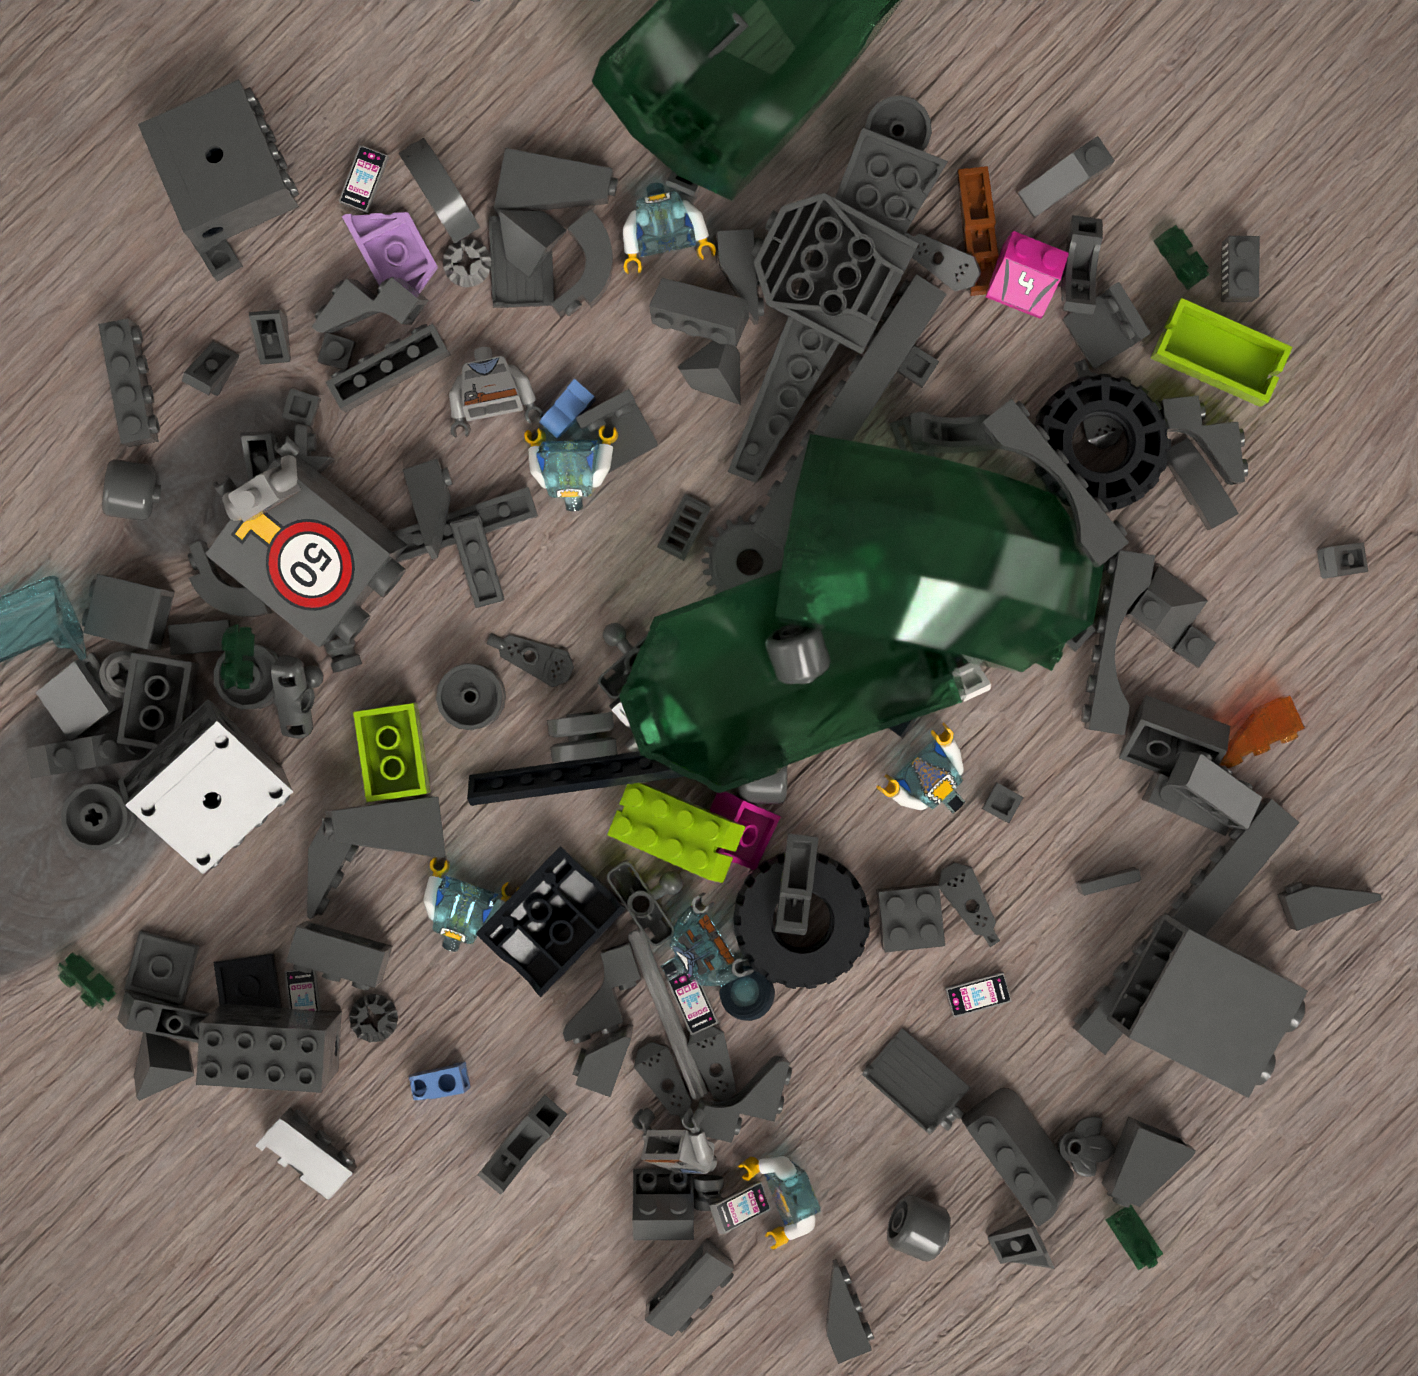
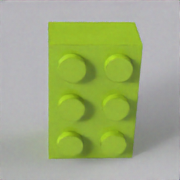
M418 703L353 712L366 802L430 793Z

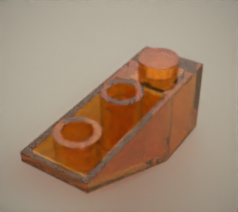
M1283 695L1256 707L1228 742L1227 752L1219 765H1225L1226 768L1234 767L1244 762L1242 757L1253 752L1254 756L1271 750L1270 744L1280 740L1283 744L1298 738L1297 732L1305 729L1291 696Z

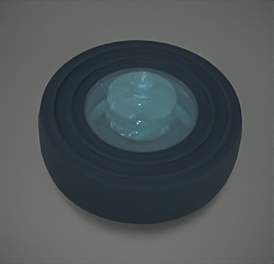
M742 966L744 971L753 969L751 966ZM755 970L751 975L743 977L733 976L721 984V1003L731 1016L739 1020L753 1021L761 1018L770 1010L774 1002L775 989L773 983Z

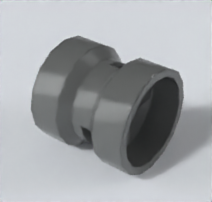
M339 638L324 645L326 652L332 658L331 667L333 673L362 664L360 655L356 654L354 650L356 644L354 639L349 644Z
M700 1175L694 1177V1188L697 1190V1196L694 1198V1209L711 1211L709 1205L723 1198L721 1196V1189L724 1187V1178L722 1176Z

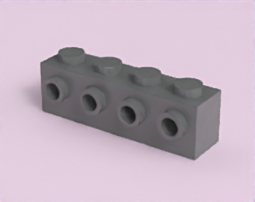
M128 318L98 324L121 444L133 447L159 442L157 433L160 432V426L157 416L153 413L152 403H154V394L151 385H148L146 373H149V368L145 355H142L141 344L143 343V336L140 326H137L135 322Z
M433 323L429 326L424 324L411 331V336L403 340L396 339L388 343L384 347L385 350L376 355L374 353L368 354L358 360V365L349 370L348 368H343L331 375L332 379L328 380L326 384L339 408L346 413L449 357L451 354Z

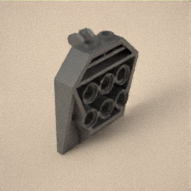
M826 193L817 194L784 205L779 213L773 210L765 225V229L768 230L765 240L759 238L751 253L752 256L756 257L753 263L767 306L862 354L918 243ZM825 223H831L837 229V235L832 240H825L820 235L819 229ZM858 240L866 241L870 247L869 254L865 257L856 256L852 250L854 242ZM810 251H818L823 257V263L817 268H811L805 262L806 255ZM843 268H851L856 276L854 283L850 285L842 284L838 279L839 271ZM799 278L806 280L809 284V290L803 296L795 295L791 290L792 282ZM830 295L837 296L841 300V309L836 313L828 312L824 307V300Z

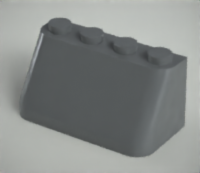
M1000 1088L967 1111L961 1120L1039 1227L1056 1213L1074 1183V1173L1016 1092L1009 1088Z

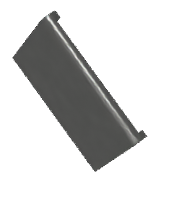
M499 216L489 217L493 308L552 306L551 303L555 301L552 251L529 278L506 260Z
M903 1028L862 1073L867 1080L929 1135L936 1130L971 1088Z

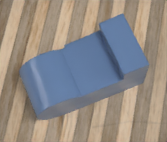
M575 378L539 422L557 439L577 421L576 417L583 414L596 401L595 396Z
M465 1061L409 1075L413 1100L436 1099L463 1094L471 1088Z

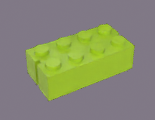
M1180 298L1173 305L1164 326L1166 330L1161 333L1150 359L1261 407L1269 402L1279 380V377L1276 375L1283 371L1293 347Z
M642 782L627 784L619 803L624 808L622 811H616L607 835L707 880L723 883L733 857L717 853V847L736 852L746 826Z

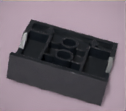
M560 846L475 934L495 954L511 965L527 980L534 991L542 997L626 910V907L600 880Z

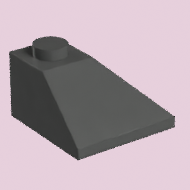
M1158 566L1152 574L1150 586L1137 597L1128 609L1125 617L1174 650L1208 600Z

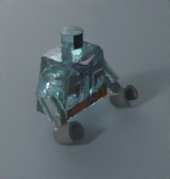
M705 892L693 899L692 905L678 917L674 925V933L670 938L669 948L675 957L660 965L669 981L685 972L691 983L696 981L701 986H723L739 977L751 975L754 971L753 969L743 970L742 963L749 958L735 959L710 919L707 911L713 908L714 902L707 906L701 903V898L706 894Z

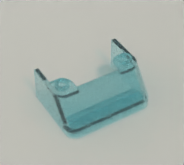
M47 576L0 597V662L53 640L58 648H72L80 661L86 658L83 630L65 588L58 577Z

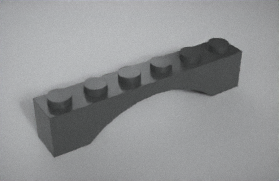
M1011 398L980 424V427L998 449L1015 452L1031 459L1043 467L1057 481L1073 511L1076 526V544L1095 567L1101 566L1129 543L1125 538L1128 535L1126 530L1117 520L1111 521L1106 515L1108 509L1102 500L1097 496L1093 499L1086 490L1089 486L1079 473L1073 474L1066 466L1069 463L1066 456L1059 449L1053 450L1047 442L1050 438L1044 429L1039 425L1035 427L1027 418L1030 416V413L1020 401L1015 403Z
M1119 550L1107 560L1106 573H1110L1109 584L1104 585L1102 590L1101 603H1105L1104 614L1098 616L1096 632L1100 633L1099 644H1094L1092 649L1091 662L1095 663L1093 675L1089 674L1086 684V692L1090 693L1089 703L1084 704L1081 714V722H1085L1084 728L1125 735L1130 705L1121 690L1117 678L1115 665L1116 640L1120 625L1128 609L1137 597L1150 586L1155 555Z

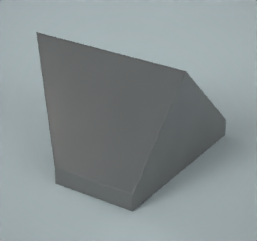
M498 210L506 260L530 278L567 230L544 211Z
M713 340L677 366L692 389L741 405L740 352L736 346L719 344Z
M143 1032L134 1073L136 1097L139 1101L193 1077L194 1069L190 1052L164 1036Z
M1029 1216L987 1237L1000 1264L1012 1262L1055 1269L1046 1247Z

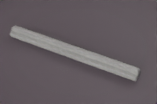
M640 929L634 930L628 934L629 941L693 1099L704 1097L707 1095V1088L699 1068L687 1047V1038L649 943Z

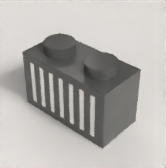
M1228 236L1222 242L1221 302H1253L1259 297L1260 236Z

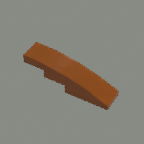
M988 166L958 169L957 171L964 249L966 253L976 257L981 270V275L975 286L969 288L970 296L985 295L987 293L998 260L995 234L996 221Z

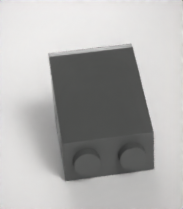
M97 574V578L92 580L89 587V597H92L89 609H85L82 617V626L85 627L83 633L144 649L161 650L175 592Z
M1128 1117L1101 1184L1108 1191L1107 1195L1113 1197V1202L1129 1208L1130 1204L1140 1207L1194 1156L1196 1150L1180 1137Z

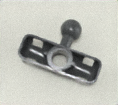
M611 623L607 625L603 631L605 643L610 646H617L624 655L598 678L599 686L610 698H619L676 649L678 645L677 638L665 625H659L633 647L626 639V630L621 624ZM658 629L661 633L651 640L649 636ZM671 644L673 648L664 655L662 651ZM636 653L643 654L647 659L646 667L641 671H636L630 666V658ZM613 669L615 673L606 680L603 676ZM626 684L628 687L618 694L616 691Z
M282 654L271 668L275 693L274 703L278 710L281 733L283 736L291 738H305L313 730L311 713L315 699L313 689L321 685L324 675L319 667L314 665L304 667L303 662L299 658ZM279 677H288L289 681L283 680L280 683ZM287 725H292L291 728L288 730Z
M624 861L612 868L607 874V880L648 942L653 946H659L674 935L675 929L657 900L665 894H677L683 886L682 877L677 872L668 871L661 876L659 884L649 890L630 862ZM628 867L632 868L637 877H633ZM616 877L621 887L619 889H616L612 883V878ZM638 895L646 896L649 899L650 906L644 911L636 910L633 906V899ZM662 917L666 919L670 927L667 928V926L661 919ZM647 927H649L655 935V937H653L652 939H650L645 932V929Z

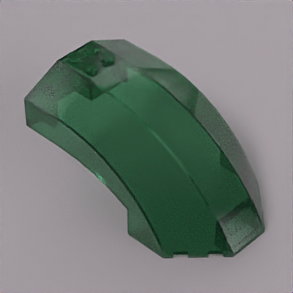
M658 0L600 57L591 82L631 136L673 172L686 180L733 201L827 99L872 43L903 0ZM734 13L739 14L749 26L720 53L709 58V53L739 26L732 17Z
M810 434L796 488L784 550L775 617L779 622L906 645L960 657L962 662L1023 673L1036 662L1093 625L1104 564L1095 567L1076 544V526L1074 521L1056 496L1045 490L1001 474L946 459L900 449Z
M904 524L655 616L644 644L641 646L634 661L627 682L619 695L640 755L650 760L654 759L689 779H694L707 785L709 789L718 793L774 775L787 765L847 742L962 703L967 697L951 641L930 582ZM800 621L815 622L821 629L831 658L828 669L816 677L814 681L807 684H785L780 682L775 675L765 646L768 636L775 630L791 623Z

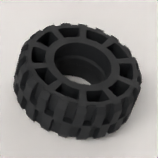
M1099 374L1098 376L1091 377L1088 375L1064 385L1054 393L1038 412L1034 426L1039 425L1044 429L1050 438L1047 441L1054 451L1059 449L1069 461L1066 466L1073 474L1079 473L1089 486L1086 488L1093 499L1096 496L1100 498L1106 505L1107 512H1111L1137 502L1159 482V477L1165 471L1169 461L1166 457L1167 452L1171 450V439L1167 437V430L1170 428L1167 418L1163 419L1159 411L1162 407L1158 401H1152L1147 395L1149 391L1141 385L1136 387L1131 384L1130 379L1122 376L1115 378L1111 377V374ZM1088 390L1091 393L1092 390H1095V398L1090 399L1089 403L1083 405L1077 393ZM1092 416H1106L1118 422L1124 429L1123 432L1127 440L1125 458L1115 469L1107 472H1094L1085 468L1078 461L1073 451L1072 437L1075 429L1083 420ZM1035 463L1036 468L1034 471L1038 479L1041 478L1046 485L1044 488L1051 495L1054 494L1061 499L1060 502L1070 507L1069 501L1057 481L1043 467Z
M785 852L779 853L775 857L760 863L746 877L744 884L737 894L733 922L739 948L743 956L749 958L750 966L773 983L777 982L792 989H796V987L812 989L826 982L830 984L836 981V977L842 973H847L853 967L855 960L861 957L865 949L864 945L870 933V909L865 897L866 895L857 879L844 865L825 854L817 852L812 893L818 895L829 909V928L825 936L812 946H791L777 935L773 926V913L779 901Z

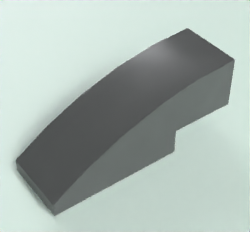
M1186 438L1172 446L1171 450L1167 452L1166 459L1169 460L1167 465L1190 505L1193 504L1206 529H1213L1238 515L1239 513L1219 480L1192 442Z
M788 833L775 924L776 932L805 935L807 932L819 837Z

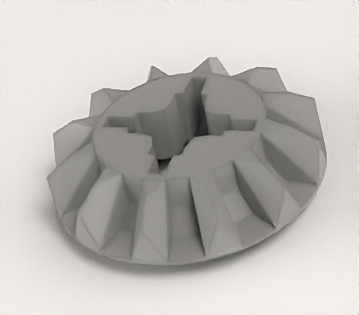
M461 239L456 243L450 244L444 254L443 268L447 277L454 284L461 287H473L482 283L487 278L491 269V257L486 247L475 239ZM463 251H466L470 259L477 260L471 264L470 275H468L464 266L455 265L463 261Z
M119 651L109 655L103 661L99 670L100 684L107 694H111L118 699L124 698L126 683L122 679L117 680L114 677L119 674V664L125 672L129 671L132 652Z

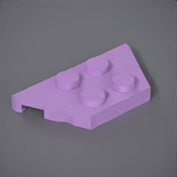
M408 212L393 214L370 213V215L345 214L342 216L379 286L388 278L398 277L405 280L421 293L438 269V266Z

